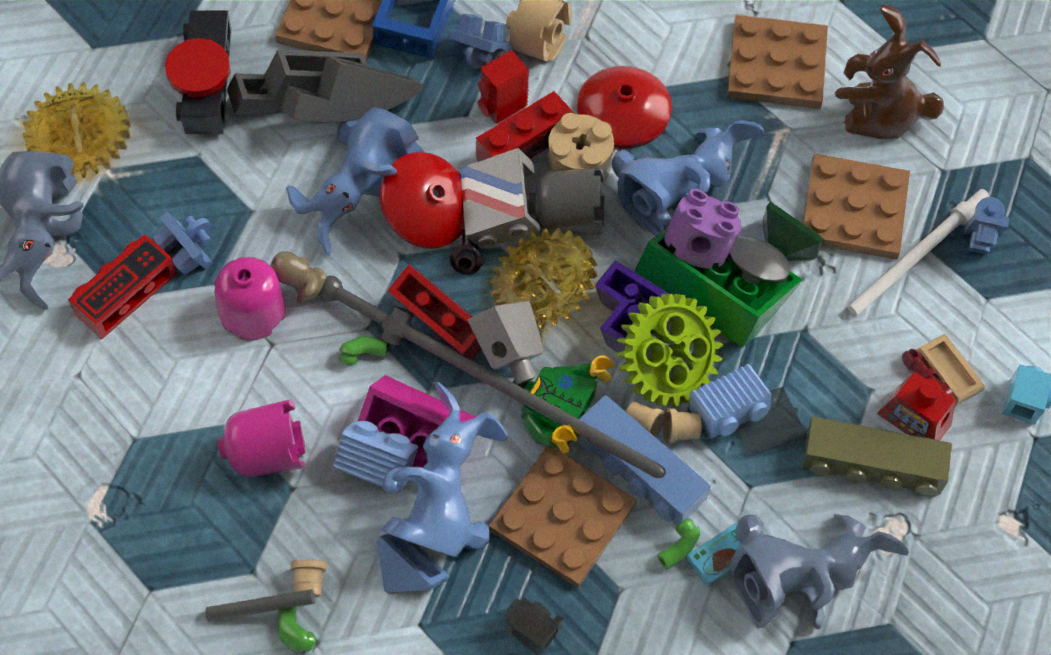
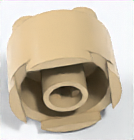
M520 0L517 10H512L506 20V28L510 30L509 42L512 43L511 49L539 60H554L562 49L567 35L562 34L564 24L570 26L572 8L570 3L563 0Z
M575 113L565 114L553 127L549 135L547 159L549 171L602 168L605 181L611 170L614 148L611 126L593 116L577 115Z

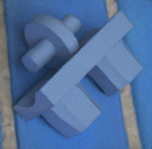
M462 14L459 29H450L448 39L470 45L463 49V55L466 56L467 64L470 67L479 69L485 63H490L492 55L489 52H495L497 49L504 52L511 50L512 43L504 41L506 24L485 20L482 34L480 31L483 17L475 14Z
M986 197L976 205L975 213L966 223L964 230L965 234L971 235L969 251L987 255L990 252V247L994 248L996 246L997 239L1008 228L1010 218L1004 217L1005 208L999 199Z
M168 212L160 217L165 225L153 236V239L167 253L179 243L184 247L172 257L174 265L183 274H188L198 265L207 269L213 264L197 244L201 242L206 246L211 242V238L208 235L212 230V225L208 219L200 218L195 220L193 216H189L185 219V224L188 226L185 229Z

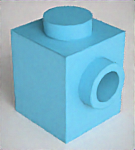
M1020 364L1010 380L1002 414L1036 424L1045 408L1049 409L1051 407V374L1044 372L1036 366Z

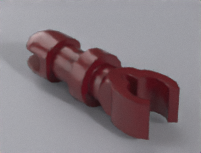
M910 349L902 354V361L908 370H912L926 379L936 380L943 391L952 397L954 396L953 391L946 383L936 379L937 373L933 368L928 369L923 362L924 358L916 349Z

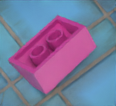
M384 375L369 387L358 421L370 422L377 426L379 432H384L385 434L395 433L406 436L411 444L418 446L412 467L423 468L427 464V454L423 447L425 439L448 417L449 411L441 400ZM460 409V421L465 422L476 417Z

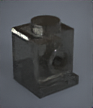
M516 598L504 614L507 617L505 631L536 655H542L563 628V617L557 614L552 619L550 611L537 601H534L532 604L526 598L522 600Z

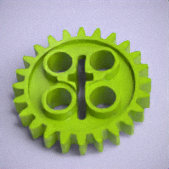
M662 294L661 298L651 296L649 297V304H638L641 314L632 312L628 314L633 324L621 326L628 334L627 338H618L617 340L625 345V350L618 352L617 356L626 358V362L619 367V370L630 372L624 380L625 383L636 384L633 392L635 394H644L643 400L655 401V404L666 406L667 403L668 405L679 406L680 401L690 403L691 391L697 390L700 385H708L710 383L707 377L708 374H718V371L712 365L713 362L722 361V358L715 354V350L723 347V344L714 342V337L719 335L721 331L710 328L715 321V317L705 316L707 307L697 306L696 299H686L685 295L675 294L674 296L673 294ZM670 319V320H671V329H670V331L668 332V331H667V328H666V325H667L668 320ZM650 331L657 337L656 339L651 335ZM693 341L694 349L693 352L690 354L689 347L691 342ZM650 345V346H651V355H650V357L647 359V357H646V350H647L648 346ZM685 361L690 365V369L684 363ZM673 367L674 376L670 381L669 372Z

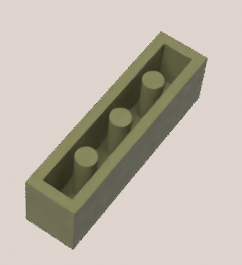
M812 416L806 432L801 468L810 469L812 473L817 475L836 474L845 476L846 479L853 482L867 480L880 483L885 488L897 489L903 487L913 489L921 495H940L949 479L952 443Z

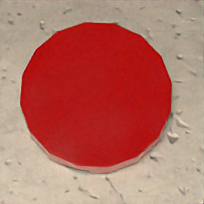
M190 39L176 45L168 54L165 62L167 80L172 88L178 93L181 91L186 93L188 97L193 98L210 96L220 91L231 73L229 56L224 48L208 39Z

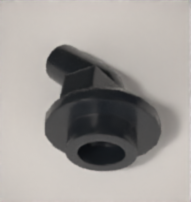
M463 229L462 245L453 249L450 255V263L457 272L471 275L480 270L483 264L482 250L477 249L476 245L465 236V229Z

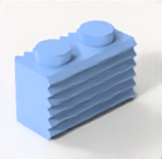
M746 364L744 367H740L738 370H734L720 379L717 378L714 382L711 381L708 385L705 384L703 387H698L697 390H692L690 393L689 409L691 413H698L700 415L702 428L708 434V437L712 439L720 434L722 436L732 434L740 424L750 419L755 422L765 417L771 408L772 394L752 367Z
M353 422L342 433L333 468L382 487L388 471L397 466H413L418 446L411 444L410 440L404 435L379 432L377 426L370 422ZM408 480L399 481L393 492L399 493L407 485Z

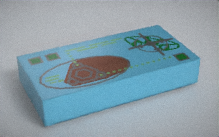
M738 522L687 555V561L707 587L731 572V559L741 544L737 539L735 530Z

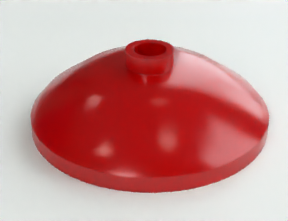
M631 66L609 67L593 74L581 87L577 99L578 115L593 116L611 126L614 147L636 148L654 141L667 128L672 112L671 98L664 84L653 74Z
M426 152L406 154L393 162L391 166L397 169V174L383 176L379 191L381 209L392 230L406 242L425 249L441 248L457 240L462 235V230L465 229L460 172L447 160ZM433 189L436 190L439 198L434 195Z

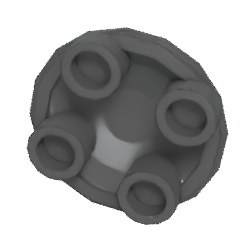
M742 236L736 238L727 256L743 271L741 274L742 278L751 284H759L761 280L783 283L790 274V264L786 256L778 248L755 237Z

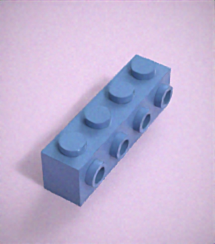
M606 394L579 419L665 468L666 474L663 478H654L575 434L578 438V444L589 453L593 451L600 457L604 467L615 476L619 474L625 479L630 490L639 498L643 499L645 497L655 506L657 514L665 521H672L678 525L689 518L707 499L711 485Z

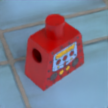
M913 372L895 389L877 414L908 435L941 440L952 425L956 400L943 391L936 380L926 379L920 374Z

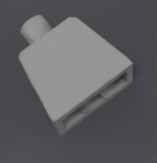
M530 301L494 306L468 319L492 369L497 370L510 367L517 385L536 378L530 360L543 354L544 348Z

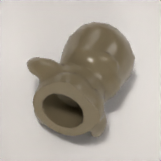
M281 251L276 254L270 264L276 272L279 282L294 286L298 294V303H305L308 300L315 299L326 280V273L320 267H310L307 257H298L288 251Z

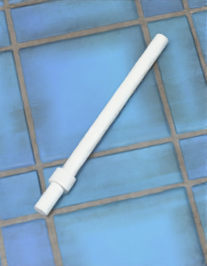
M980 189L966 202L962 201L951 210V215L847 307L850 314L855 317L858 316L960 224L965 225L975 213L978 202L983 198L990 197L988 192Z

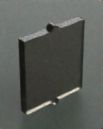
M784 387L770 391L772 394L771 408L765 417L755 422L750 419L740 424L736 429V434L741 435L750 457L806 438V433L797 416L798 409L793 408Z

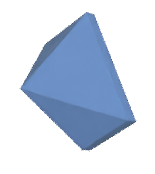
M389 533L379 537L377 547L385 592L425 591L446 582L450 577L417 544Z

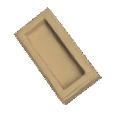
M946 334L917 349L924 358L923 362L928 369L933 368L937 373L936 379L946 383L953 391V398L956 400L955 407L983 392L986 386Z

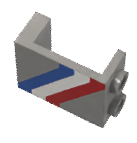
M519 148L460 168L465 236L481 250L491 249L500 243L512 239H522L528 234L540 231V225L527 214L524 177L534 174V165Z

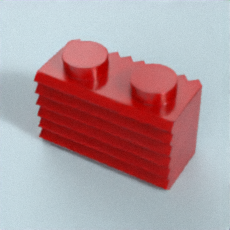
M508 50L507 54L503 53L502 57L497 56V60L492 59V63L481 66V81L477 83L481 92V99L477 102L478 107L484 116H490L497 124L528 106L529 70L511 50Z

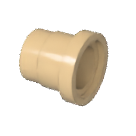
M636 401L632 402L626 410L632 418L654 437L658 435L665 420V411L659 408L653 410Z
M675 408L666 409L663 423V436L666 443H675L677 440H698L700 438L702 423L698 413L677 412Z
M320 560L291 561L290 570L294 571V592L313 589L315 597H320L323 585V572L327 571V562Z

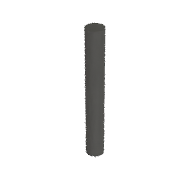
M313 589L215 605L206 607L205 615L207 621H215L315 604V593Z

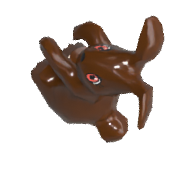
M883 4L880 11L893 31L892 36L870 55L856 54L849 58L843 72L849 80H852L856 72L864 71L872 79L871 82L859 83L854 87H841L835 91V97L838 99H849V102L855 107L845 116L844 124L846 125L847 132L878 139L900 138L918 119L935 120L939 118L944 110L943 98L936 93L922 95L915 84L906 76L909 73L913 60L918 52L921 51L927 54L937 66L941 67V62L936 52L923 39L913 44L908 43L905 36L906 20L903 15L893 6Z

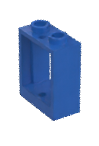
M382 0L372 25L374 44L433 59L455 0H436L439 1L429 29L389 19L396 0Z

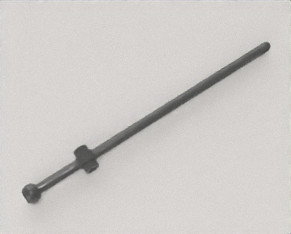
M332 275L326 276V280L318 295L327 302L338 300L381 324L382 328H384L381 338L388 343L399 346L402 339L406 338L557 424L570 426L575 434L652 477L659 479L665 476L666 471L662 465L415 329L410 324L414 316L411 312L395 306L392 314H388L343 289L342 282L337 277Z

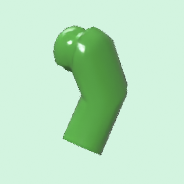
M359 336L341 345L339 360L345 365H355L358 362V355L363 353L386 357L389 343L382 339Z
M687 518L676 526V532L681 538L657 554L660 564L665 569H669L686 558L700 537L699 526L696 527L692 519Z
M297 607L278 610V637L280 641L295 652H310L315 647L316 637L312 632H306L305 629L296 624Z

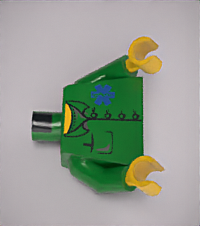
M600 355L592 363L557 366L554 368L543 367L535 382L530 380L518 386L580 419L588 411L596 396L597 381L595 379L598 377L604 383L609 382L611 375L606 369L614 368L615 365L606 355ZM522 404L521 418L534 442L541 445L558 447L563 454H566L570 450L568 446L571 440L575 442L578 440L572 428L568 425L561 426Z

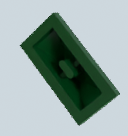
M770 201L766 206L762 220L765 241L778 248L788 261L815 259L819 255L824 238Z

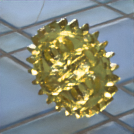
M82 82L79 89H74L72 83H69L67 91L64 92L57 86L56 95L52 96L46 92L44 93L46 99L44 103L34 101L37 111H27L30 121L23 122L26 132L22 133L27 150L68 155L74 165L69 174L74 175L75 171H79L82 178L86 177L88 169H92L95 174H99L98 165L100 164L110 168L108 159L110 157L120 159L118 149H127L125 139L131 137L128 129L131 127L125 106L121 105L118 96L112 98L109 89L101 93L97 84L91 90H87L85 82ZM73 108H76V115L79 121L78 131L82 142V152L78 153V145L75 139L76 129L72 118Z
M559 228L554 231L552 236L547 229H544L541 237L531 233L530 241L525 242L524 239H518L520 247L516 249L509 246L508 250L511 255L509 257L500 256L499 258L503 267L493 269L497 278L490 280V283L495 288L491 291V295L496 300L494 302L495 305L530 301L535 321L540 329H544L548 320L554 326H557L558 317L561 315L566 320H569L568 311L571 308L575 311L581 310L578 305L579 300L589 301L590 298L585 290H592L596 287L591 280L598 277L594 269L597 262L592 256V251L580 236L575 238L571 231L563 235ZM527 264H532L547 281H552L561 293H556L551 289L548 283L541 276L535 275Z

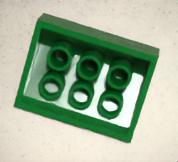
M666 229L648 241L634 270L635 273L668 294H673V296L675 294L685 295L686 299H696L697 306H706L705 316L715 317V321L711 326L719 329L728 340L737 343L742 348L759 334L803 280L790 271L789 276L783 283L761 280L759 284H751L742 278L741 274L743 271L728 257L723 265L719 267L718 263H713L711 268L691 265L674 254L676 248L672 243L668 248L664 239Z

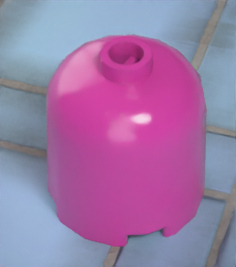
M241 257L230 261L221 268L215 279L214 295L222 326L231 333L239 335V338L242 340H258L270 336L272 329L281 320H284L286 310L280 282L274 269L265 261L255 257Z
M292 399L240 411L227 419L224 427V438L218 439V447L221 458L228 459L231 467L238 474L244 477H254L305 468L304 460L299 458V455L306 454L304 437L300 421L293 422L290 411L296 409Z

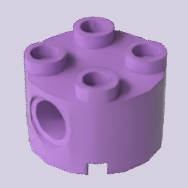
M692 189L679 202L664 233L665 243L668 248L672 243L676 248L674 254L691 265L711 268L713 263H718L719 267L726 260L742 228L741 220L738 217L739 208L732 202H721L707 196L701 190Z

